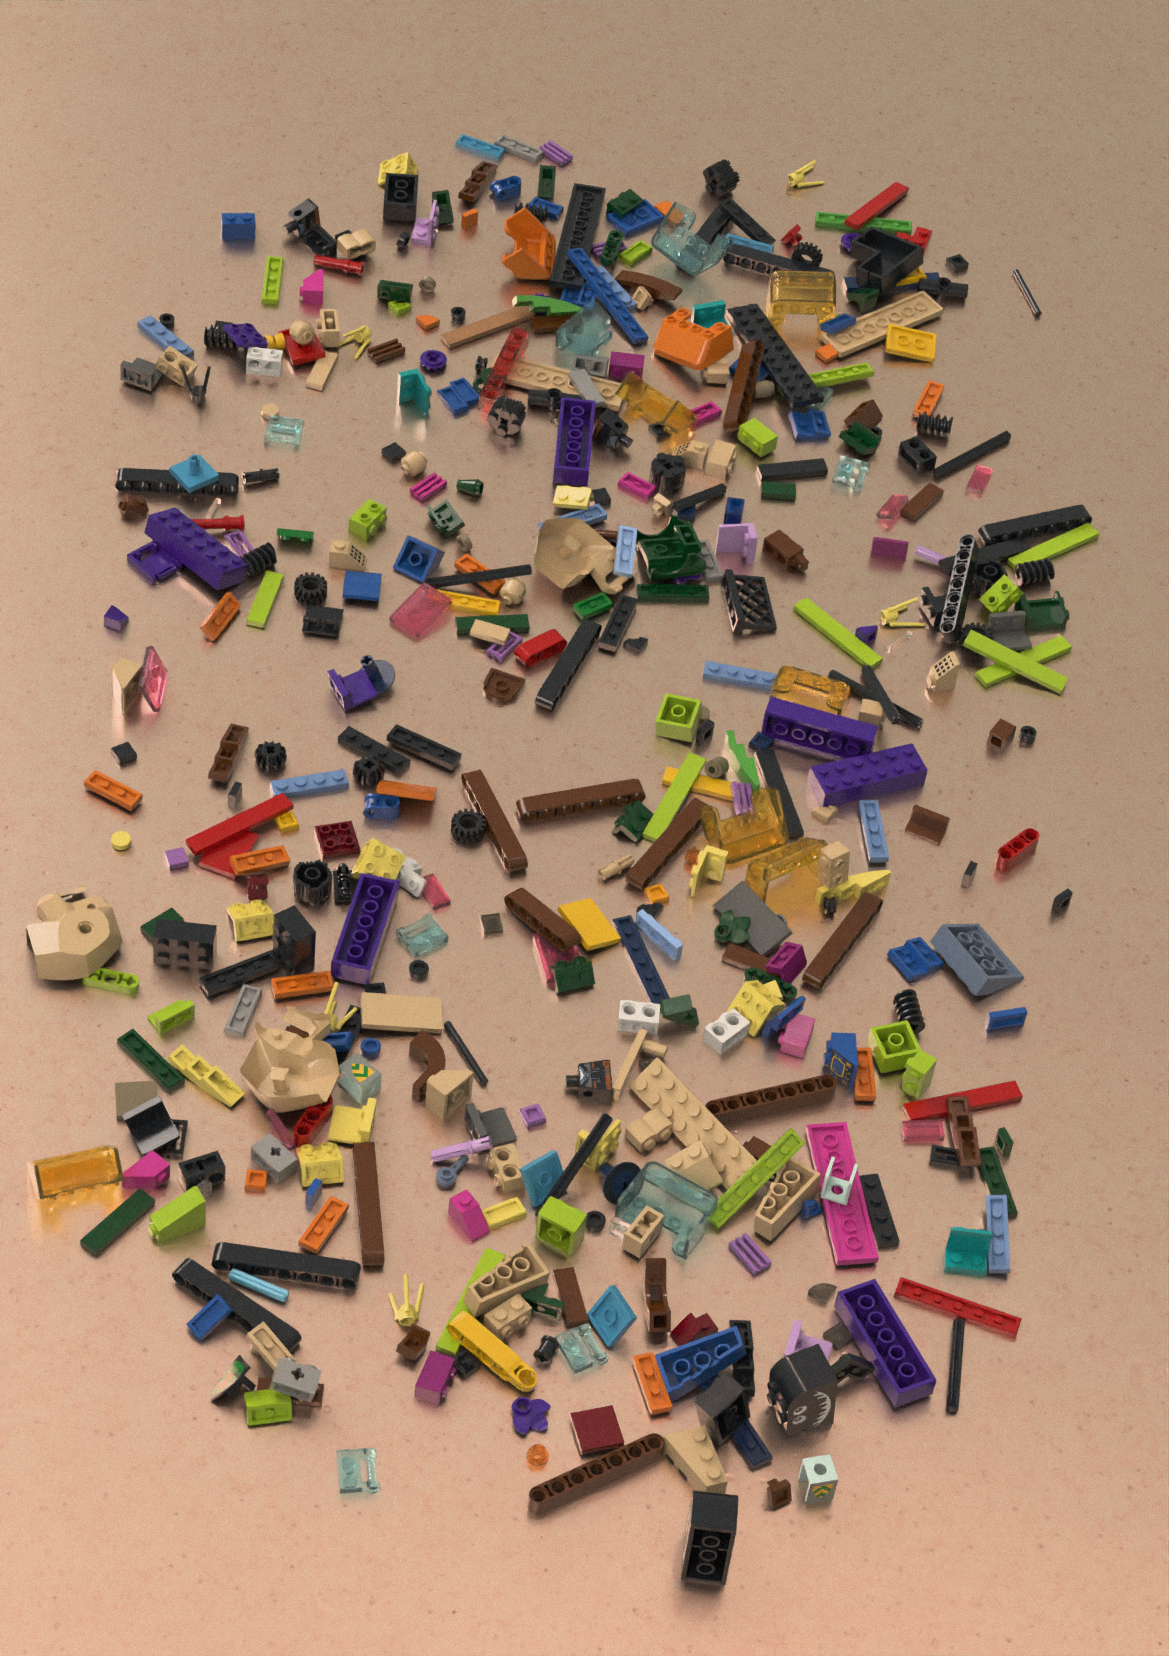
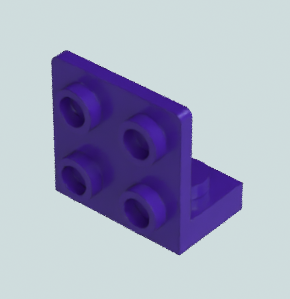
M233 323L223 326V329L238 347H245L247 350L249 347L267 348V341L252 324Z
M334 669L327 671L330 686L345 711L378 697V692L364 669L343 678L341 674L337 675Z

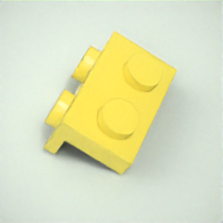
M568 485L557 486L553 506L588 510L590 501L594 499L592 489Z

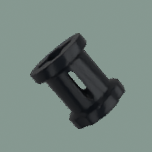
M544 1335L541 1339V1345L538 1350H535L533 1357L541 1364H550L553 1352L560 1346L558 1340L552 1336Z

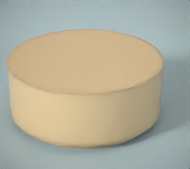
M271 403L265 404L262 407V416L268 420L276 419L279 416L278 406Z

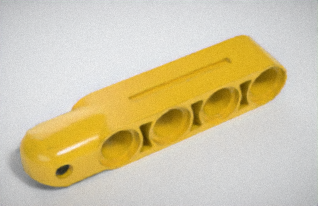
M462 1311L447 1325L449 1334L501 1379L509 1381L522 1392H530L535 1388L537 1384L536 1372L468 1312Z

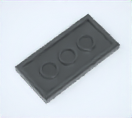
M743 880L713 904L714 908L721 915L731 909L734 917L746 916L750 918L749 927L745 931L750 936L747 942L760 955H768L793 934Z

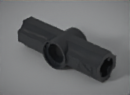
M941 277L938 280L920 278L918 280L917 293L924 291L927 294H933L938 299H946L948 296L967 298L968 284L953 283L945 277Z
M551 388L548 391L529 389L528 404L546 406L550 411H558L561 407L562 397L580 399V395L562 393L557 388Z

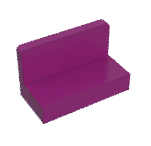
M873 537L871 554L906 559L909 542Z
M785 942L765 965L767 972L780 974L781 980L790 984L807 964L803 946Z

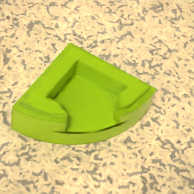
M388 302V307L397 316L411 311L412 306L407 302Z

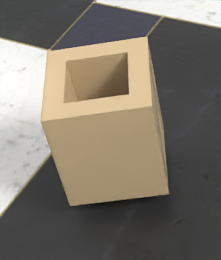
M863 699L858 721L876 726L880 725V721L884 722L886 713L883 711L880 703Z

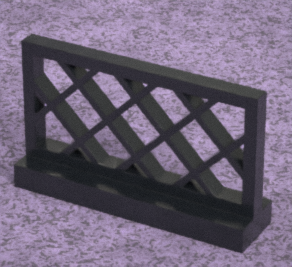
M726 569L721 585L732 632L740 633L741 629L776 632L777 625L765 577L733 574V570ZM736 581H741L744 585L741 586ZM753 582L760 583L761 587L758 588L753 584ZM749 587L755 592L750 593L745 588ZM739 593H743L747 596V598L744 599L739 595ZM759 594L764 599L760 600L756 595ZM753 600L755 603H757V605L754 606L748 601ZM745 605L750 609V611L747 612L745 609L742 608V606ZM763 607L767 612L764 613L758 608ZM755 612L760 616V618L757 619L755 616L752 615V613ZM748 618L754 623H746L745 619ZM765 619L770 625H766L762 621Z

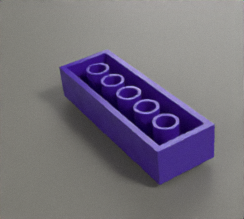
M561 398L553 483L588 486L596 401Z
M174 507L149 515L144 533L216 590H221L244 581L248 564L190 518L186 517L179 509Z
M770 697L765 710L761 733L773 738L774 741L842 760L872 753L879 726Z
M910 743L812 766L809 770L807 783L820 806L829 807V805H841L924 785L928 769L914 745Z
M361 873L331 960L332 977L361 984H370L399 896V881Z
M876 1279L837 1292L834 1307L865 1359L873 1363L875 1367L873 1372L893 1406L896 1408L933 1394L936 1378Z

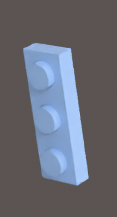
M620 525L618 528L614 575L631 578L633 574L637 528Z
M643 909L637 912L636 927L675 961L679 959L683 948L681 941L670 934L664 926H661L654 920L652 915L647 914Z

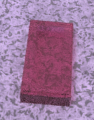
M977 465L966 486V490L982 495L993 474V470Z
M893 494L876 513L877 519L893 520L909 501L908 496Z
M432 873L423 876L422 878L427 883L422 891V895L432 910L451 905V899L435 875Z
M270 1109L266 1112L269 1120L289 1151L296 1148L295 1142L278 1114Z
M942 1120L902 1121L901 1123L903 1141H944L945 1135Z

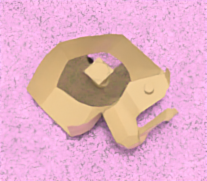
M554 518L544 521L535 541L534 565L536 569L561 589L578 584L590 573L602 592L615 595L623 589L621 585L629 579L628 577L619 576L611 584L606 583L605 577L614 570L616 548L582 519Z
M88 886L78 887L70 893H50L38 900L37 914L43 921L26 926L27 944L31 941L39 979L74 980L89 977L102 967L122 944L123 940L112 904H108L102 897L95 896L73 903L62 899L73 893L85 891Z
M287 1006L288 1010L283 1021L308 1032L309 1037L306 1038L279 1028H263L259 1021L255 1024L258 1037L240 1072L253 1094L266 1107L276 1113L327 1102L340 1074L335 1049L329 1043L321 1041L331 1033L330 1015L322 1012L317 1015L299 1010L295 1006Z

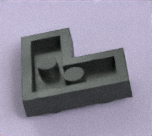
M850 1353L842 1355L837 1362L831 1365L837 1377V1384L846 1377L860 1381L875 1370L871 1361Z

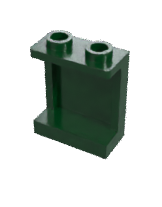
M1059 591L1054 592L1053 598L1027 600L1025 594H1023L1014 606L1016 611L1024 610L1026 613L1025 632L1065 628L1070 617Z

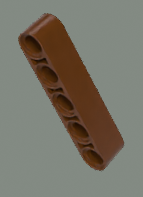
M519 888L504 897L505 905L512 913L559 951L566 952L581 943V936L575 928L526 889Z

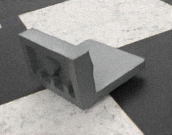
M136 358L133 363L123 360L120 364L122 381L150 391L154 389L165 374L155 368L156 364L141 358Z
M1025 611L990 613L988 627L993 632V641L1011 650L1032 649V643L1024 630Z
M474 1103L466 1104L464 1120L473 1140L490 1136L492 1140L490 1144L493 1147L517 1141V1136L503 1107L481 1113L480 1110L476 1109Z

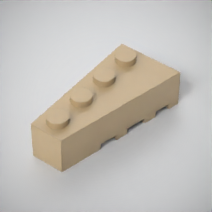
M791 1157L778 1170L777 1177L771 1183L767 1195L763 1198L755 1213L754 1231L772 1241L802 1209L803 1201L811 1200L819 1192L821 1174Z
M526 1241L520 1249L513 1251L507 1259L495 1265L493 1270L489 1273L486 1272L468 1286L463 1302L474 1318L493 1310L518 1293L522 1295L524 1292L546 1284L550 1271L529 1242Z

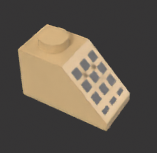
M691 440L674 448L672 456H682L685 466L703 470L708 457L709 444Z
M332 539L329 551V567L365 572L367 556L350 541Z
M950 652L930 668L927 683L931 686L934 693L955 689L960 663L954 652Z

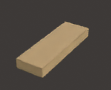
M325 351L326 357L316 361L306 381V387L323 390L338 359V354Z

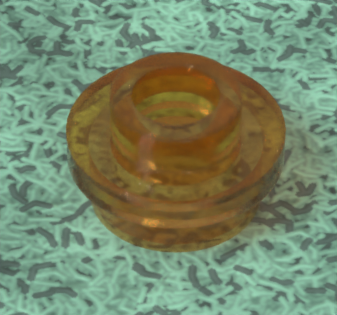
M693 846L686 852L685 860H687V864L690 866L692 864L697 865L698 863L697 858L700 850H697V847Z
M535 1444L528 1449L527 1460L530 1464L542 1466L548 1461L549 1453L543 1445Z

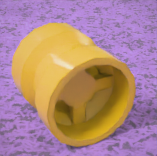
M277 333L275 336H264L268 343L266 349H285V340L282 333Z

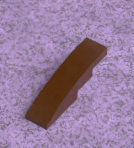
M485 161L478 164L472 170L471 177L465 181V187L459 192L458 198L474 202L486 188L498 165Z
M622 270L615 278L620 285H629L631 291L636 292L639 286L644 287L652 296V299L675 300L683 292L682 288L665 280L639 272Z
M230 724L220 741V748L215 755L214 764L209 771L208 779L227 783L243 748L249 727Z
M947 1097L948 1118L960 1166H981L977 1129L973 1125L972 1112H969L968 1098Z

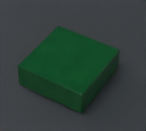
M1005 1127L999 1128L995 1143L1002 1155L1008 1156L1011 1154L1014 1142Z

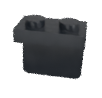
M927 586L921 589L918 603L931 625L938 627L941 623L947 594L934 597Z
M160 1096L122 1114L143 1156L152 1150L156 1152L180 1138V1134Z

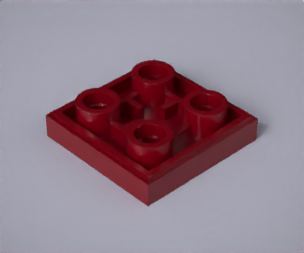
M352 821L314 826V833L322 859L360 854V846Z
M613 1405L570 1413V1420L581 1455L624 1446V1439Z

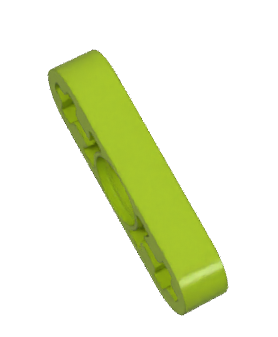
M100 967L92 974V977L82 978V982L91 987L125 994H134L139 990V978L130 973ZM108 977H113L116 979V981L108 983L105 981V979Z

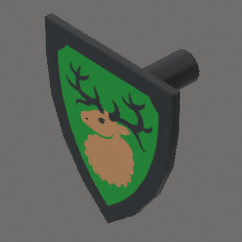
M240 1354L219 1379L210 1400L220 1397L225 1392L232 1397L242 1385L250 1392L256 1387L245 1376L251 1367Z

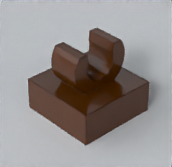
M774 1478L767 1482L769 1485L767 1487L768 1505L772 1509L792 1501L791 1484L786 1479L778 1482Z

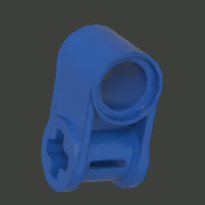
M510 176L493 181L489 187L490 191L495 194L496 200L500 202L517 198L521 195V178Z
M373 793L365 796L364 802L366 805L363 809V815L366 818L395 820L400 816V799L397 796Z

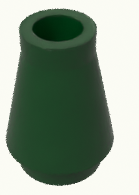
M458 479L456 484L457 490L473 496L481 495L484 488V483L479 479Z

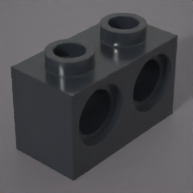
M917 436L900 442L898 456L918 476L935 468L937 456Z
M218 1150L178 1163V1179L185 1192L194 1186H197L200 1190L225 1181V1164Z

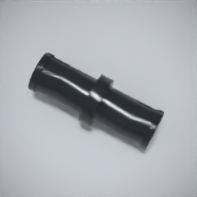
M278 468L258 469L253 472H243L242 479H245L243 480L244 484L251 482L264 483L266 480L279 479L280 475L277 473L279 471Z

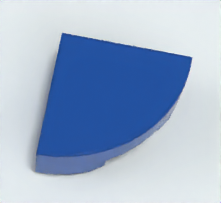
M803 1201L801 1214L804 1219L823 1212L818 1201Z

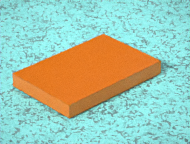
M380 780L376 792L379 794L433 801L437 794V787Z

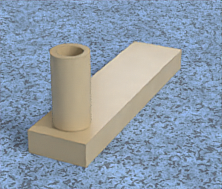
M640 1028L612 1087L611 1100L619 1102L642 1050L663 1058L667 1053L668 1046L646 1039L647 1030Z
M264 1321L246 1334V1338L251 1343V1353L254 1355L260 1354L273 1370H275L279 1358H291L298 1363Z

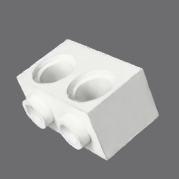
M258 347L248 348L246 357L247 374L272 377L281 376L283 367L282 350Z
M620 1000L617 1031L638 1033L641 1028L647 1030L648 1035H657L660 1004Z
M733 1008L727 1013L724 1012L714 1023H709L705 1027L703 1041L721 1055L748 1035L750 1022Z

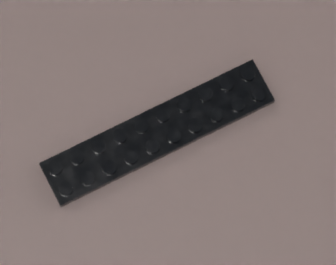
M574 183L549 286L579 291L582 289L585 278L566 253L569 249L581 247L590 258L606 188Z
M757 303L726 309L727 317L746 343L756 339L762 341L764 353L761 365L792 408L824 402V396Z

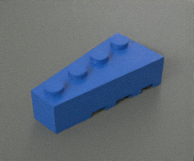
M734 1326L656 1354L655 1358L671 1403H673L744 1357L746 1351L738 1328Z

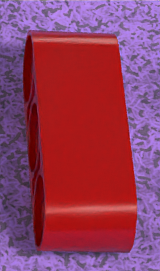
M551 629L518 645L514 655L526 667H530L563 651L567 646V641L556 629Z
M1027 828L1000 847L994 864L995 868L1001 872H1007L1035 852L1040 836L1039 832L1035 829Z
M329 1095L327 1102L308 1107L295 1124L293 1142L297 1148L306 1144L311 1145L332 1116L333 1098L331 1095Z

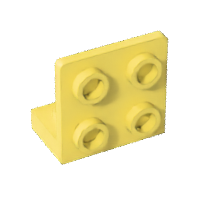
M409 152L400 154L390 160H385L380 164L379 185L385 184L386 173L417 175L418 166Z
M372 838L365 843L350 876L358 879L361 873L396 880L406 856Z
M706 845L704 851L699 852L697 858L698 865H694L691 871V876L693 877L689 884L691 889L690 896H695L703 876L722 882L725 875L728 851Z
M257 899L248 904L235 903L231 905L232 907H227V913L233 920L235 940L237 942L273 935L272 925L274 924V916L265 901Z
M758 980L745 981L727 1012L734 1008L750 1022L749 1034L754 1037L757 1036L770 1013L782 1011L786 1004Z
M368 1098L367 1106L363 1105L362 1109L336 1105L334 1107L328 1140L348 1144L370 1142L377 1099Z
M619 1119L601 1137L583 1165L595 1171L601 1164L607 1161L608 1155L611 1152L614 1153L620 1143L618 1138L622 1131ZM583 1129L577 1135L575 1154L589 1135Z
M324 1142L317 1146L306 1144L296 1148L303 1187L310 1186L315 1178L322 1180V1185L344 1182L343 1158L336 1143Z

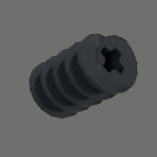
M520 202L518 207L515 203L514 214L524 208L522 202ZM529 203L526 204L525 208L544 224L547 220L548 205L543 210L542 205H539L538 209H536L535 204L531 208Z
M212 324L209 329H207V326L205 327L204 345L207 346L210 342L211 346L214 347L217 342V346L220 348L224 344L225 348H228L230 345L231 349H235L237 344L224 329L220 330L219 325L216 330H214Z
M924 411L922 415L919 412L916 431H919L922 427L923 433L927 429H929L930 434L936 430L937 436L943 432V437H946L948 433L950 435L953 417L947 421V415L940 419V414H937L934 418L933 412L929 416H927V411Z
M269 542L240 556L248 564L246 571L248 576L259 573V569L265 570V566L270 567L271 564L277 563L275 549Z
M1044 558L1042 560L1024 562L1023 564L1018 563L1015 567L1014 576L1017 585L1021 586L1022 583L1028 585L1029 581L1032 584L1035 583V580L1037 582H1041L1042 579L1047 581L1048 577L1050 580H1053L1055 571L1052 562L1048 558Z
M907 989L900 991L894 996L893 1004L898 1022L908 1020L913 1033L918 1034L925 1028L924 1018L920 1010L918 998L916 997V991Z

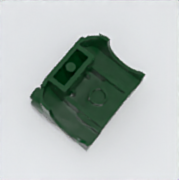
M672 515L666 528L657 534L647 535L637 530L636 549L644 557L647 564V574L651 582L700 575L706 570V561L700 557L701 543L690 521L686 522L679 519V516Z

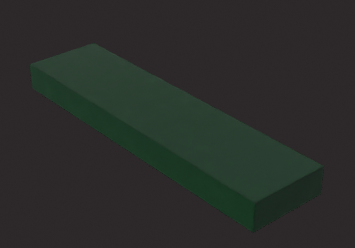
M637 584L636 587L638 601L709 602L710 599L708 585Z
M528 614L455 617L457 634H470L476 619L509 628L511 632H529L530 630Z
M134 1029L117 1038V1044L168 1093L185 1083V1078Z
M994 1146L979 1148L981 1166L978 1167L988 1195H1007L1008 1218L1017 1217L1018 1211Z
M139 1188L80 1240V1245L97 1256L155 1205V1199Z

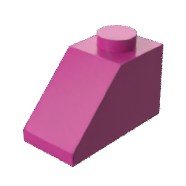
M323 269L303 279V286H300L299 296L303 297V303L323 304Z
M152 1150L121 1174L122 1187L124 1189H155L160 1184L168 1181L170 1177V1164Z
M467 1189L449 1198L448 1214L471 1242L490 1233L479 1203Z

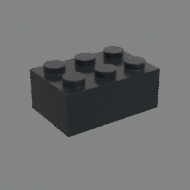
M386 173L383 219L416 221L419 175Z
M295 905L274 914L272 952L282 964L284 971L291 976L313 971L315 967L316 931Z
M157 919L153 935V963L201 969L214 968L217 952V925Z
M727 1372L715 1378L711 1387L706 1391H702L695 1401L700 1426H706L710 1438L719 1446L751 1417L745 1389Z

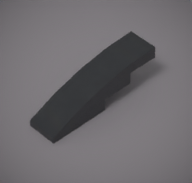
M729 1320V1328L737 1326L746 1351L744 1357L730 1365L731 1377L745 1389L746 1396L754 1397L755 1368L751 1321Z

